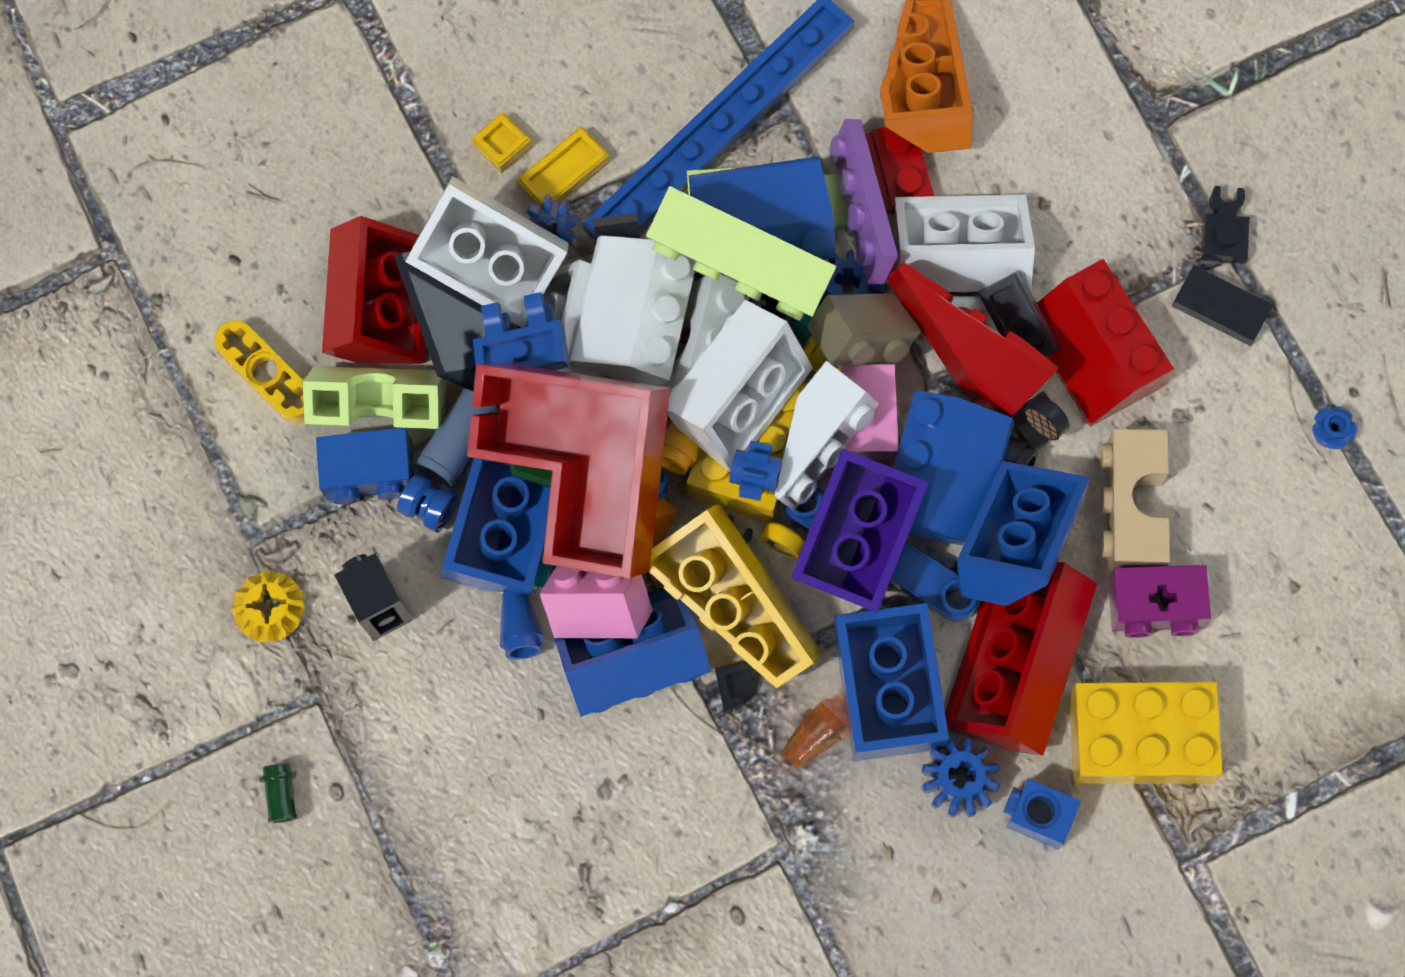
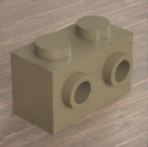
M894 293L827 295L807 325L808 330L832 366L899 363L908 354L909 347L920 333L919 328Z

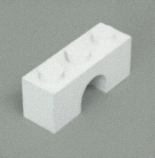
M721 274L718 281L703 276L692 282L682 325L691 329L689 340L681 355L674 360L670 381L661 384L663 387H670V392L691 370L698 355L708 348L719 334L726 319L736 312L744 300L749 301V296L734 290L737 284L736 281Z

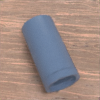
M468 389L461 391L442 420L441 425L415 462V465L421 471L448 487L455 485L472 458L467 457L471 415L499 412L495 405L487 407L472 406L474 392Z

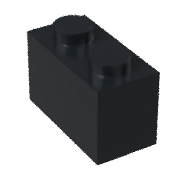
M376 553L367 556V554L357 555L342 565V571L334 574L359 624L373 641L413 621L391 575Z

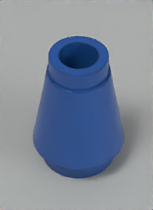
M504 592L501 595L500 647L505 650L507 658L514 660L528 659L540 654L542 651L541 644L545 638L529 594Z

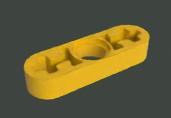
M232 320L222 324L216 331L214 342L216 349L224 360L284 420L290 423L304 422V404L299 409L293 405L288 408L289 403L279 391L285 384L294 396L299 397L303 394V380L246 323ZM234 335L239 339L242 338L247 349L252 353L247 359L236 347H231L228 341L231 336ZM265 361L275 363L277 365V373L272 380L259 382L254 379V370L260 363Z

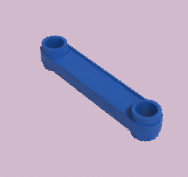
M818 487L816 488L814 494L810 497L815 501L816 507L807 513H801L796 509L792 510L784 504V512L787 518L809 533L825 492ZM905 543L889 584L921 604L927 603L929 609L947 620L962 622L969 619L976 610L978 600L968 598V607L954 609L947 604L945 596L952 591L961 592L959 575L910 544Z

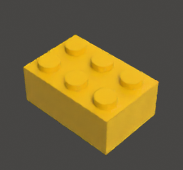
M805 383L800 384L757 441L772 445L771 457L780 458L783 461L797 397L807 384ZM701 448L699 449L696 464L692 467L686 483L688 498L713 506L719 503L722 509L763 522H774L781 502L775 497V493L763 491L761 501L739 497L740 485L729 483L730 472Z
M1217 682L1076 683L1070 691L1073 785L1214 783L1223 775Z

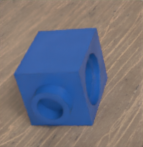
M1028 778L1022 790L1013 787L1003 811V813L1011 816L1006 828L1059 850L1065 843L1081 801ZM1033 801H1040L1046 804L1051 812L1050 821L1046 824L1033 822L1027 814V805Z

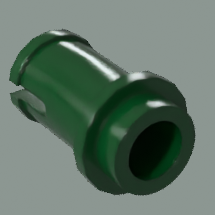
M289 763L263 767V776L259 777V781L265 784L268 823H283L297 820L298 815L295 809L292 779L296 778V772H291Z

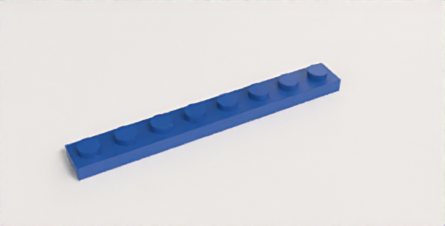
M817 0L602 204L583 223L584 231L596 241L593 219L637 213L639 233H641L653 222L669 186L684 192L688 188L687 171L707 170L854 29V20L831 0Z

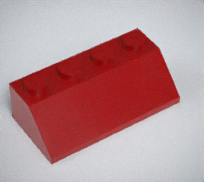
M1057 562L1047 586L1007 606L981 601L945 711L947 730L1008 751L1043 756L1097 583L1065 562Z

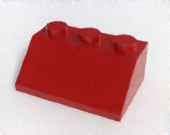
M364 216L356 217L330 229L322 342L323 354L355 363L421 364L425 362L426 344L394 258L401 253L411 252L419 237L418 234Z
M1104 258L1066 278L1037 302L1061 346L1057 352L1046 358L1059 367L1056 374L1090 427L1167 385L1174 367Z

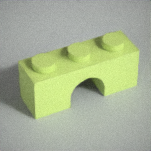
M314 366L303 380L304 424L349 426L354 419L360 417L385 416L393 419L394 427L438 429L446 415V380L437 377L435 370Z

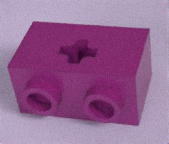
M1207 565L1114 568L1108 577L1112 632L1125 631V637L1128 638L1148 637L1153 635L1152 630H1171L1172 636H1192L1198 634L1199 629H1203L1211 620ZM1155 595H1159L1162 603H1169L1164 611H1159L1157 603H1150Z

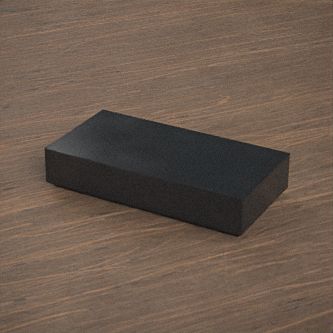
M1195 265L1190 270L1172 304V307L1249 346L1253 344L1273 304Z
M1020 270L977 292L1001 336L1006 337L1011 331L1024 339L1045 357L1057 352L1061 348Z

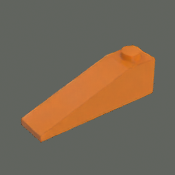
M951 0L905 1L897 29L893 51L891 50L887 73L880 87L885 127L927 153L971 149L973 109Z

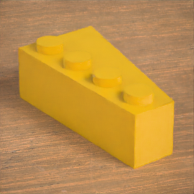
M719 503L701 513L652 548L650 573L664 585V589L676 600L680 599L700 617L699 620L711 631L715 630L731 644L732 649L776 689L814 664L823 654Z

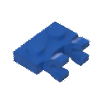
M541 292L524 296L529 326L511 330L510 316L507 312L502 313L501 305L498 302L481 306L486 336L473 339L476 364L503 362L550 370L570 367L565 327L559 319L553 321L552 305L549 302L545 303L544 295Z

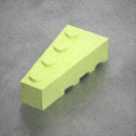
M669 186L646 234V237L655 241L652 248L653 251L674 261H677L679 255L683 254L697 261L693 270L718 281L722 273L738 281L734 290L757 301L760 300L762 293L779 301L776 310L799 321L803 314L811 317L814 316L836 270L835 265Z

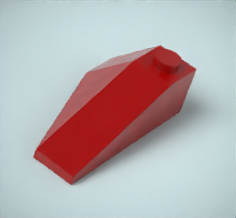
M903 262L891 269L887 277L888 282L962 393L972 400L974 404L1011 417L1059 368L1010 331L1006 337H1003L989 328L986 323L987 315L976 308L972 311L966 307L958 308L953 305V296L948 290Z

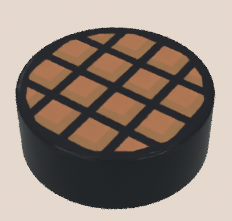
M1035 397L1024 409V416L1028 423L1039 434L1050 440H1058L1069 428V420L1064 411L1053 401L1045 397Z

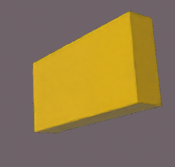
M581 126L517 178V184L539 207L543 204L546 194H550L552 200L562 202L610 162V155Z

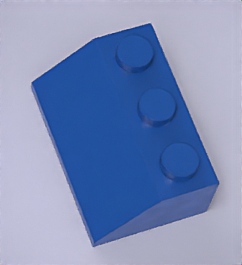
M818 156L688 175L691 197L822 260L836 258L834 216L821 160Z
M914 391L894 469L929 482L909 536L964 545L1000 463L1005 459L1014 425L1013 418L958 397Z
M474 458L443 562L441 579L484 591L531 594L545 544L551 488L513 476L510 464Z
M1001 461L957 559L962 597L1007 606L1047 586L1090 485V477Z
M664 587L647 592L653 611L638 638H554L580 717L590 713L604 712L616 704L634 698L647 697L657 690L677 683L690 682L700 675L712 672L697 624L690 608L680 599L676 600Z

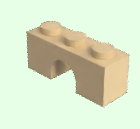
M1113 429L1107 443H1101L1100 469L1107 470L1108 486H1102L1100 492V512L1108 514V530H1102L1101 557H1108V571H1113L1114 568L1168 566L1170 563L1169 518L1150 517L1143 514L1135 506L1132 497L1134 489L1147 485L1162 486L1168 476V430Z

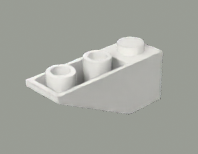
M827 361L798 395L775 497L792 510H795L799 504L805 503L814 494L819 478L827 468H832L836 465L841 450H846L845 446L856 432H861L867 428L874 417V410L879 405L865 390Z

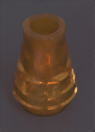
M819 702L814 709L810 707L807 709L780 753L800 771L808 762L843 739L840 734L847 726L822 702Z

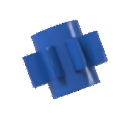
M546 194L544 202L540 207L531 202L527 210L528 215L531 217L528 220L569 244L573 242L575 235L570 228L577 226L579 215H570L567 208L568 199L562 202L552 200L550 194ZM551 220L557 222V223H553L551 226L546 225V224H548Z
M750 441L749 450L736 449L729 483L740 485L739 497L761 501L763 491L775 493L782 459L771 457L772 445Z

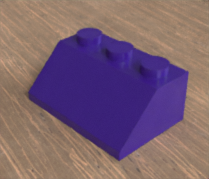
M842 449L791 579L878 613L929 482Z

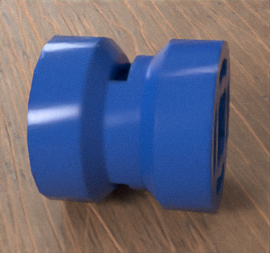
M416 473L405 486L397 504V511L408 518L417 517L421 519L426 528L438 533L451 518L458 503L459 495L447 487L437 488L433 485L430 478L421 473Z

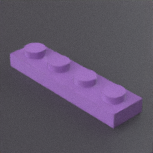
M844 119L837 136H834L831 140L830 158L832 162L836 163L839 174V193L845 197L848 209V227L850 230H853L857 243V262L863 266L867 284H884L898 258L862 121L861 119Z

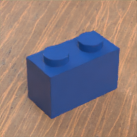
M406 428L316 437L319 489L327 500H333L335 504H353L359 502L360 497L377 495V498L383 500L398 499L407 483L414 476L412 440Z

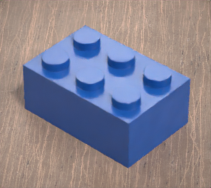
M927 603L879 609L878 613L864 611L835 615L834 633L853 760L860 761L927 752L933 748L945 749L949 742Z

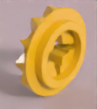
M264 570L255 576L246 577L242 586L234 591L235 598L231 611L236 625L242 633L255 641L268 643L282 640L294 632L303 618L305 609L303 593L296 582L283 572L277 573ZM265 590L269 592L270 597L274 601L286 603L279 604V607L271 609L269 623L261 610L250 608L256 607V604L263 603L264 595H266Z

